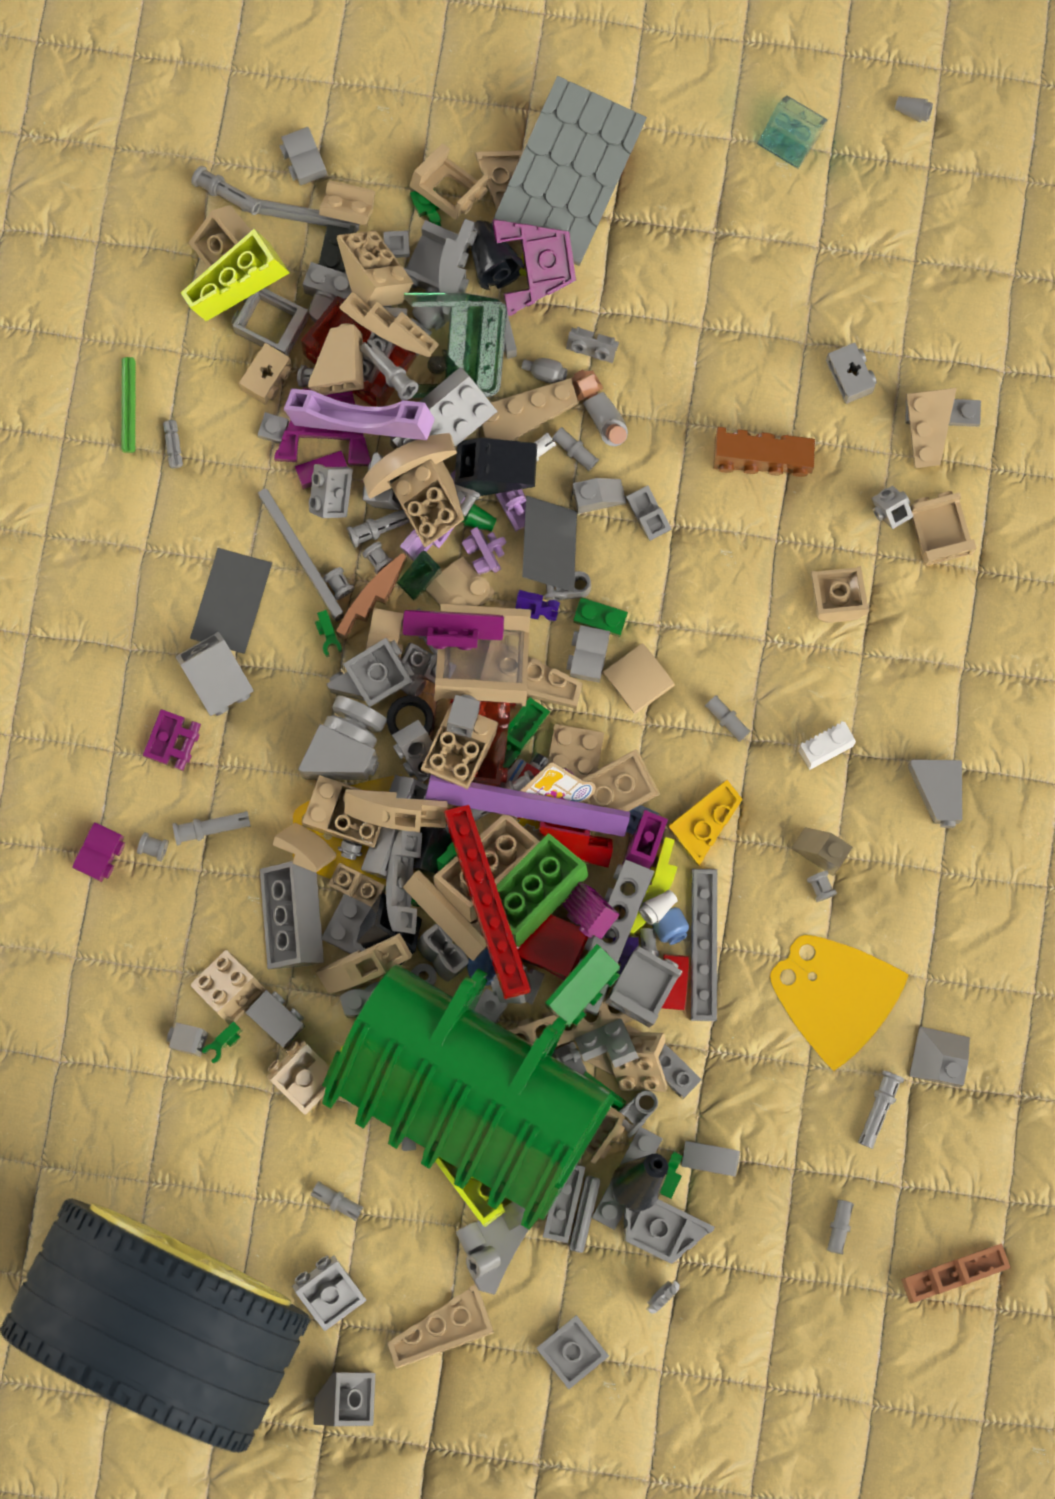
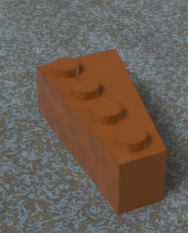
M717 427L714 442L713 469H719V472L723 473L743 470L746 474H757L758 471H766L768 474L776 476L782 475L785 472L793 473L797 477H805L808 474H812L814 469L815 439L783 435L780 439H775L776 436L771 433L762 432L756 436H751L748 430L738 429L737 432L726 433V428Z

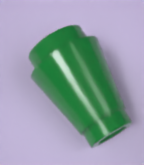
M473 503L462 523H464L463 526L478 527V529L492 532L497 518Z

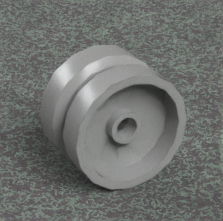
M337 696L332 709L338 716H327L323 725L374 748L377 739L371 732H382L387 719L382 714L360 702L344 696Z

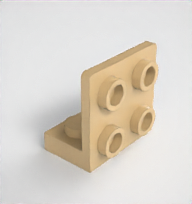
M225 950L191 983V987L229 1025L233 1021L236 1022L266 991L228 950Z
M628 1032L639 1058L616 1068L607 1052L620 1090L667 1091L668 1085L658 1058L666 1041L664 1033Z

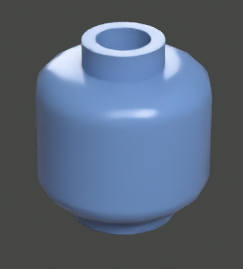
M676 907L670 908L659 923L652 924L660 941L670 945L686 938V932L689 930V924L682 911Z

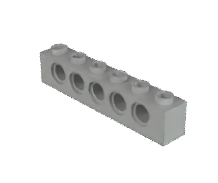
M625 860L623 866L618 864L613 877L617 880L614 889H608L605 900L613 908H623L626 915L622 919H616L609 928L616 935L614 942L606 943L602 939L592 936V938H588L585 946L586 950L590 952L598 944L618 964L654 874L653 870ZM625 883L632 884L635 888L634 894L630 896L622 894L621 886ZM606 984L600 991L603 994L602 998L594 1006L589 1004L584 1011L597 1016L609 985Z

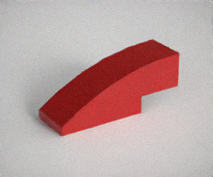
M539 821V832L544 836L549 833L581 860L609 868L613 852L612 839L590 835V830Z

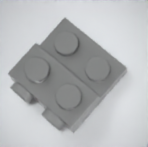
M385 638L343 663L368 707L373 706L414 681L411 676L415 675L408 662L403 664L399 657L402 651L395 640L390 642L388 638Z
M335 1255L331 1258L328 1256L321 1258L316 1263V1269L309 1274L307 1271L299 1274L294 1280L295 1284L292 1286L295 1293L324 1332L367 1301Z

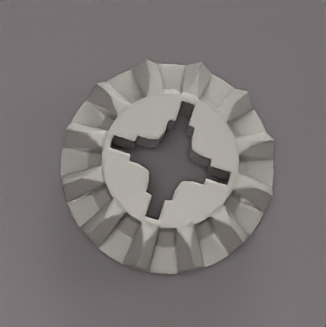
M676 1280L672 1282L667 1281L647 1302L649 1306L646 1310L651 1314L660 1310L679 1290V1283Z

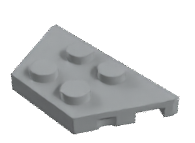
M659 1199L651 1208L645 1211L633 1212L624 1205V1241L671 1264L715 1228Z

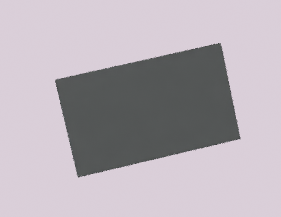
M526 496L522 577L574 592L577 511Z
M218 548L190 639L201 642L219 632L230 650L245 654L272 562Z

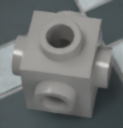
M894 486L882 490L872 498L875 505L873 512L880 522L883 520L892 529L914 517L909 506L910 500L903 491L899 492Z

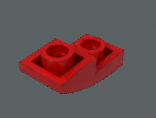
M663 954V960L669 959L675 962L682 973L677 978L662 1009L685 1010L689 956Z

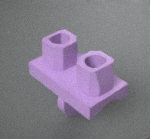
M522 489L495 494L515 532L525 527V506L527 500Z
M478 527L472 529V535L462 541V544L469 555L479 549L481 550L483 557L472 562L477 573L481 575L491 570L494 573L502 570L492 551H495L498 557L503 556L505 553L501 547L506 544L505 538L497 539L494 532L487 535L490 541L488 544Z

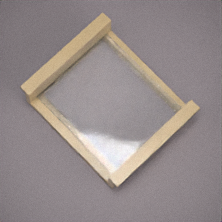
M441 604L440 612L503 615L504 632L503 640L478 639L477 648H472L471 650H460L457 647L448 646L445 649H438L434 702L441 698L454 699L455 695H470L478 701L522 703V706H526L531 610Z

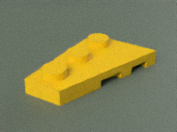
M725 780L667 827L695 863L700 866L709 849L714 845L722 829L743 799L731 783Z

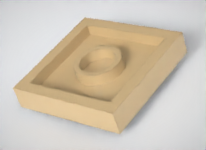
M555 724L547 765L555 763L561 768H567L579 779L590 775L598 770L604 733Z

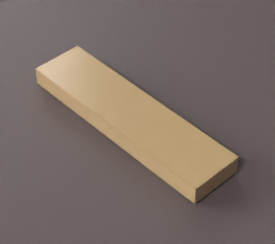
M419 870L411 876L403 886V889L472 961L475 960L487 947L485 938Z

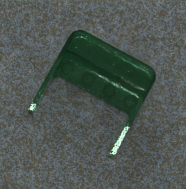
M404 293V299L412 307L451 306L445 379L461 367L486 397L497 394L501 387L507 320L506 306L498 299L468 293ZM418 384V390L412 398H424L439 384Z

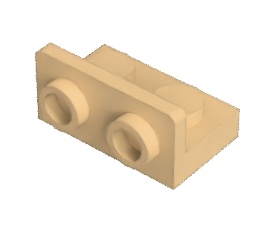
M329 180L326 187V195L320 205L319 215L367 225L373 212L375 191Z

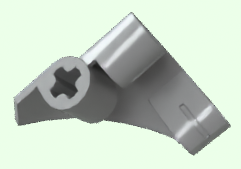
M514 1202L505 1206L506 1212L486 1227L480 1221H477L456 1231L468 1256L466 1258L467 1268L479 1291L493 1295L496 1294L511 1259L529 1231L520 1225L525 1209Z

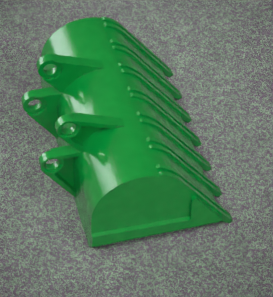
M395 964L381 979L365 1003L345 1040L341 1052L337 1050L322 1084L326 1088L322 1104L331 1109L339 1097L359 1108L355 1121L356 1125L364 1129L372 1116L392 1128L388 1140L390 1146L397 1149L405 1137L411 1139L425 1148L421 1161L423 1166L430 1169L438 1157L444 1159L458 1168L454 1185L463 1189L471 1177L491 1188L487 1205L497 1209L506 1197L524 1208L525 1211L520 1225L530 1230L538 1218L545 1219L614 1104L616 1097L609 1090L552 1057L568 1021L558 1016L552 1025H548L543 1030L541 1036L536 1038L532 1045L475 1011L488 981L486 979L487 973L478 968L471 978L466 976L452 997L402 966Z

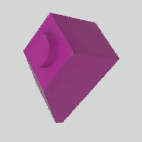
M644 810L629 842L622 864L624 865L625 860L649 869L656 857L668 819Z

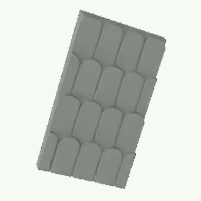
M557 76L493 220L497 219L569 231L573 261L575 265L580 266L647 117Z

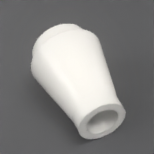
M667 890L643 902L639 912L648 924L659 923L678 900L671 890Z

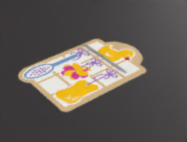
M550 763L520 791L584 803L595 793L596 786L592 782L582 781L557 764ZM511 816L528 832L539 833V821Z

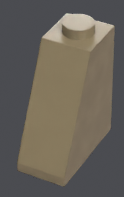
M805 827L791 849L834 876L853 847L832 833Z

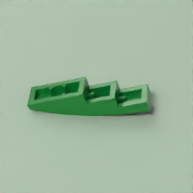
M530 697L526 702V706L520 709L501 734L500 739L485 757L472 782L495 786L516 762L550 711Z

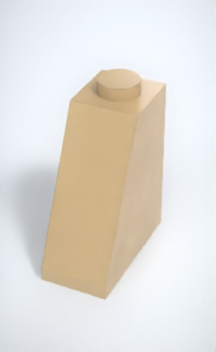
M345 323L339 325V327L330 328L308 382V387L312 391L328 395L364 389L363 353L360 350L362 333L354 324Z

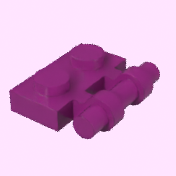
M161 709L144 750L143 757L168 765L169 759L172 756L177 758L174 768L183 771L186 763H189L192 757L190 752L194 742H197L200 734L198 732L201 724L192 721L188 730L182 727L185 721L184 717ZM179 736L185 737L181 750L174 748Z

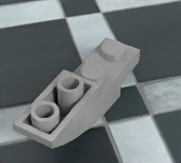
M467 219L464 220L456 241L450 238L446 239L440 261L439 296L444 320L448 322L451 315L456 316L460 306V302L457 301L460 292L465 293L469 283V279H466V270L462 268L465 267L468 259V254L466 253L468 245L474 244L477 231H474V222Z

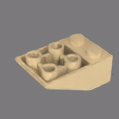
M376 231L338 235L337 242L351 291L371 308L376 302L381 306L402 304L413 281Z
M429 459L391 483L395 495L424 547L432 544L464 520L454 481L443 461L434 464Z
M451 703L421 770L468 790L496 735L498 722L478 714L471 738L447 732V722L453 705Z
M319 775L302 822L303 826L326 835L374 848L382 827L361 821L344 813L346 789H361Z

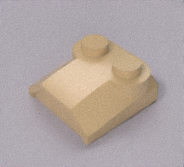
M463 557L448 566L425 589L440 607L441 604L482 606L496 594L489 582L481 577Z
M861 566L839 570L811 571L816 616L819 620L826 623L852 621L868 614L869 608Z

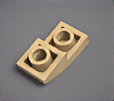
M341 863L338 864L328 884L370 907L373 906L381 893L385 894L386 892L385 885Z

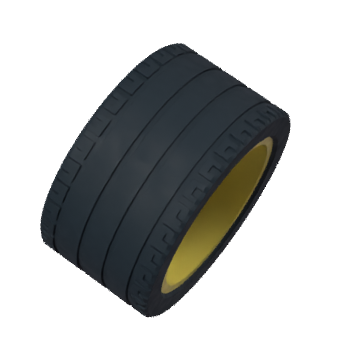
M72 1198L64 1200L57 1214L59 1218L53 1222L42 1244L43 1250L38 1252L26 1276L27 1282H23L10 1308L12 1310L11 1313H7L0 1327L2 1337L16 1349L50 1370L142 1417L223 1450L236 1453L247 1451L255 1436L253 1431L258 1429L270 1405L269 1399L274 1397L285 1374L284 1368L289 1366L300 1344L298 1339L304 1335L310 1323L309 1315L291 1304L292 1301L271 1287L154 1228L95 1203L89 1205Z

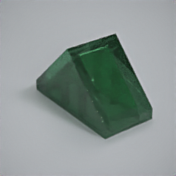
M423 550L397 584L414 601L442 573L441 567Z

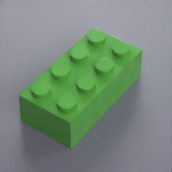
M549 833L496 886L517 947L572 894V891L575 890L579 882H583L588 877L586 863Z

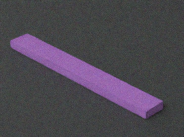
M430 775L425 800L447 801V804L456 806L469 805L472 809L623 837L625 836L630 819V812L479 783L472 782L467 790L434 775Z

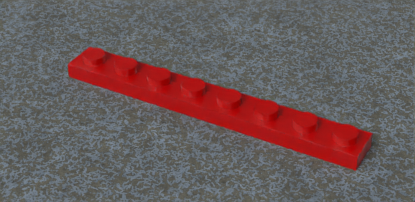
M466 805L445 810V820L504 999L530 993V986L470 806Z

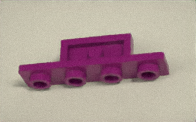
M417 610L404 611L403 634L427 636V645L436 649H445L448 646L457 647L460 650H471L472 648H477L478 639L503 640V615Z

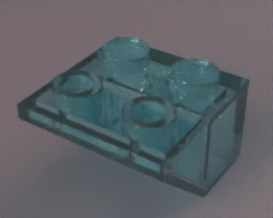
M786 95L777 104L757 144L798 169L818 140L828 119Z

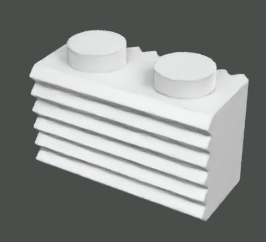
M841 721L836 727L832 726L831 729L828 728L827 731L819 733L818 736L815 735L809 741L802 742L799 747V753L808 769L811 770L850 749L856 741L846 723Z

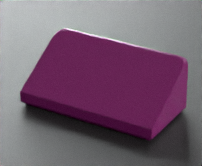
M338 451L297 465L295 469L304 490L312 487V474L315 464L325 467L348 466L342 451Z

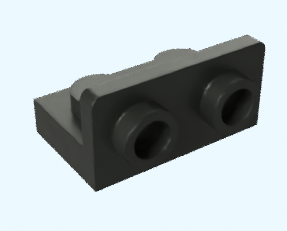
M327 224L319 265L346 273L337 236L356 233L354 225H350L348 229Z

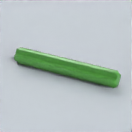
M133 357L122 358L121 449L124 453H134L136 361Z

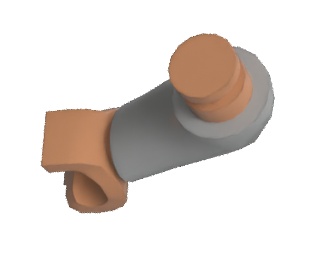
M583 369L575 373L571 380L577 400L581 401L587 398L583 404L592 417L602 440L610 446L621 445L625 442L628 435L625 421L604 392L597 393L604 388L593 370L584 371Z

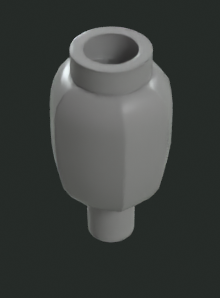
M538 358L534 362L524 360L522 364V369L531 371L536 379L546 383H557L565 380L567 377V369L563 368L560 362L552 359Z

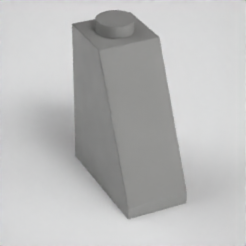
M911 760L908 763V769L933 823L940 824L941 828H955L956 824L962 821V760Z

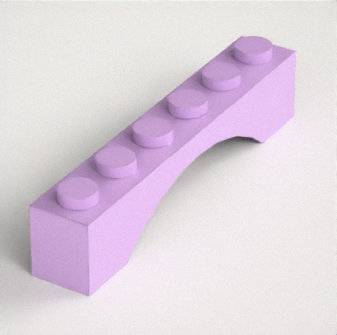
M291 389L284 407V411L295 426L420 440L428 439L435 420L427 405L423 402L402 400L389 406L367 407L341 402L315 391Z

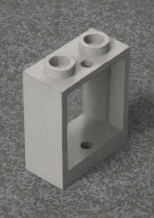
M263 288L243 300L245 304L242 310H238L232 319L234 332L261 347L267 343L289 356L310 318L308 310ZM260 300L293 316L278 344L245 328Z

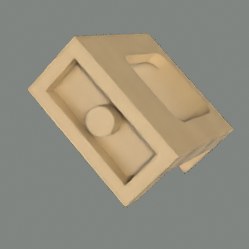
M442 143L414 171L410 187L456 220L462 213L466 215L470 211L476 199L481 200L488 190L486 184L489 177L484 175L478 181L447 158L450 148ZM445 177H451L468 190L457 202L456 206L434 191V188Z

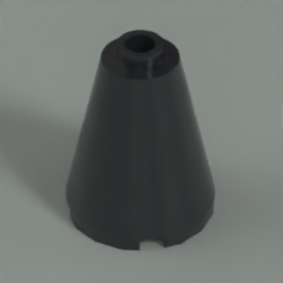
M483 220L474 222V231H477L474 244L471 245L477 281L481 288L490 290L489 286H496L497 289L513 283L520 277V269L524 270L522 259L507 242H495L494 229L490 222Z
M653 1153L625 1162L617 1167L610 1182L611 1192L615 1200L621 1206L625 1205L633 1212L645 1211L651 1208L660 1196L669 1167L666 1159L660 1154Z

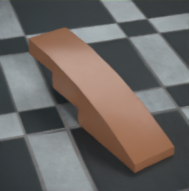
M401 553L385 566L361 591L337 628L336 633L338 637L347 640L357 619L367 622L376 601L386 605L407 562L405 554Z
M1001 1243L905 1277L901 1281L909 1303L912 1304L1002 1272L1011 1267Z

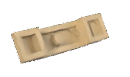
M451 434L428 436L427 440L417 439L383 457L363 478L368 497L371 499L392 488L390 480L429 459L434 464H437L456 454L457 451Z

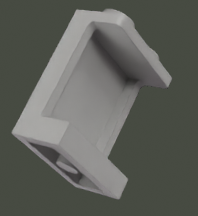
M637 946L605 1003L650 1028L656 1022L660 1009L682 971L678 969V965L669 959L662 960L655 956L656 952L651 948Z

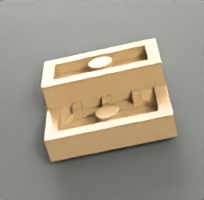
M643 643L603 671L605 678L616 689L621 699L634 714H637L675 686L672 679Z
M297 823L292 824L274 838V846L295 854L293 864L315 873L336 857V853L322 838Z

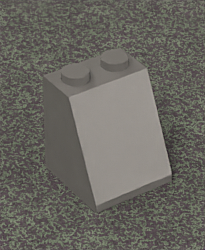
M219 632L175 656L210 716L214 714L219 716L229 709V705L236 701L241 703L251 696L250 693L254 691Z
M320 724L298 770L301 777L306 780H318L319 775L332 780H367L369 775L374 776L379 762L375 749Z

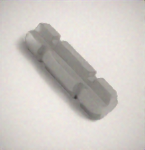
M167 420L163 423L166 433L165 440L169 456L170 468H180L183 466L182 457L179 455L181 454L179 435L176 433L178 431L177 423L175 420Z

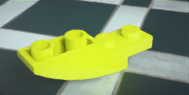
M665 837L664 842L660 843L656 857L659 858L657 868L651 867V870L654 871L650 881L652 885L648 886L642 903L670 890L678 868L668 864L674 839ZM639 911L629 935L633 936L647 923Z

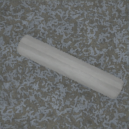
M587 1176L585 1178L569 1249L575 1252L582 1253L585 1248L600 1185V1179Z

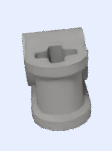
M575 572V582L583 580L587 585L582 590L574 588V592L557 587L554 590V586L546 584L547 594L544 595L545 600L560 601L564 599L585 598L591 592L590 577L585 572Z
M642 1091L620 1110V1113L625 1115L634 1124L632 1126L626 1119L623 1120L622 1126L628 1132L627 1136L629 1138L638 1131L658 1106V1099L651 1091ZM649 1095L653 1098L654 1106L651 1109L644 1110L640 1107L639 1100L642 1096Z

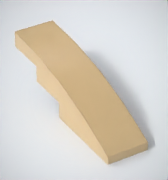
M353 292L339 307L360 325L406 350L430 357L439 345L402 311L395 318L378 302L371 308Z

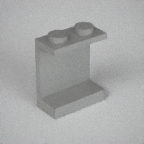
M425 220L421 228L422 236L407 267H403V269L413 281L412 288H417L418 286L425 289L426 293L439 296V268L442 251L446 239L450 238L456 241L458 234ZM468 245V248L466 250L467 254L469 252L470 245Z

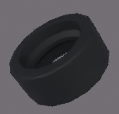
M407 695L398 698L391 704L387 712V725L391 735L400 731L396 725L398 712L403 707L415 706L424 713V729L430 736L434 728V715L432 708L425 700L418 696Z

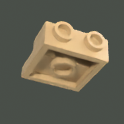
M302 1040L300 1043L297 1041L293 1042L287 1048L286 1053L288 1055L281 1062L276 1060L269 1066V1074L266 1077L306 1115L324 1096L326 1088L322 1084L329 1066Z

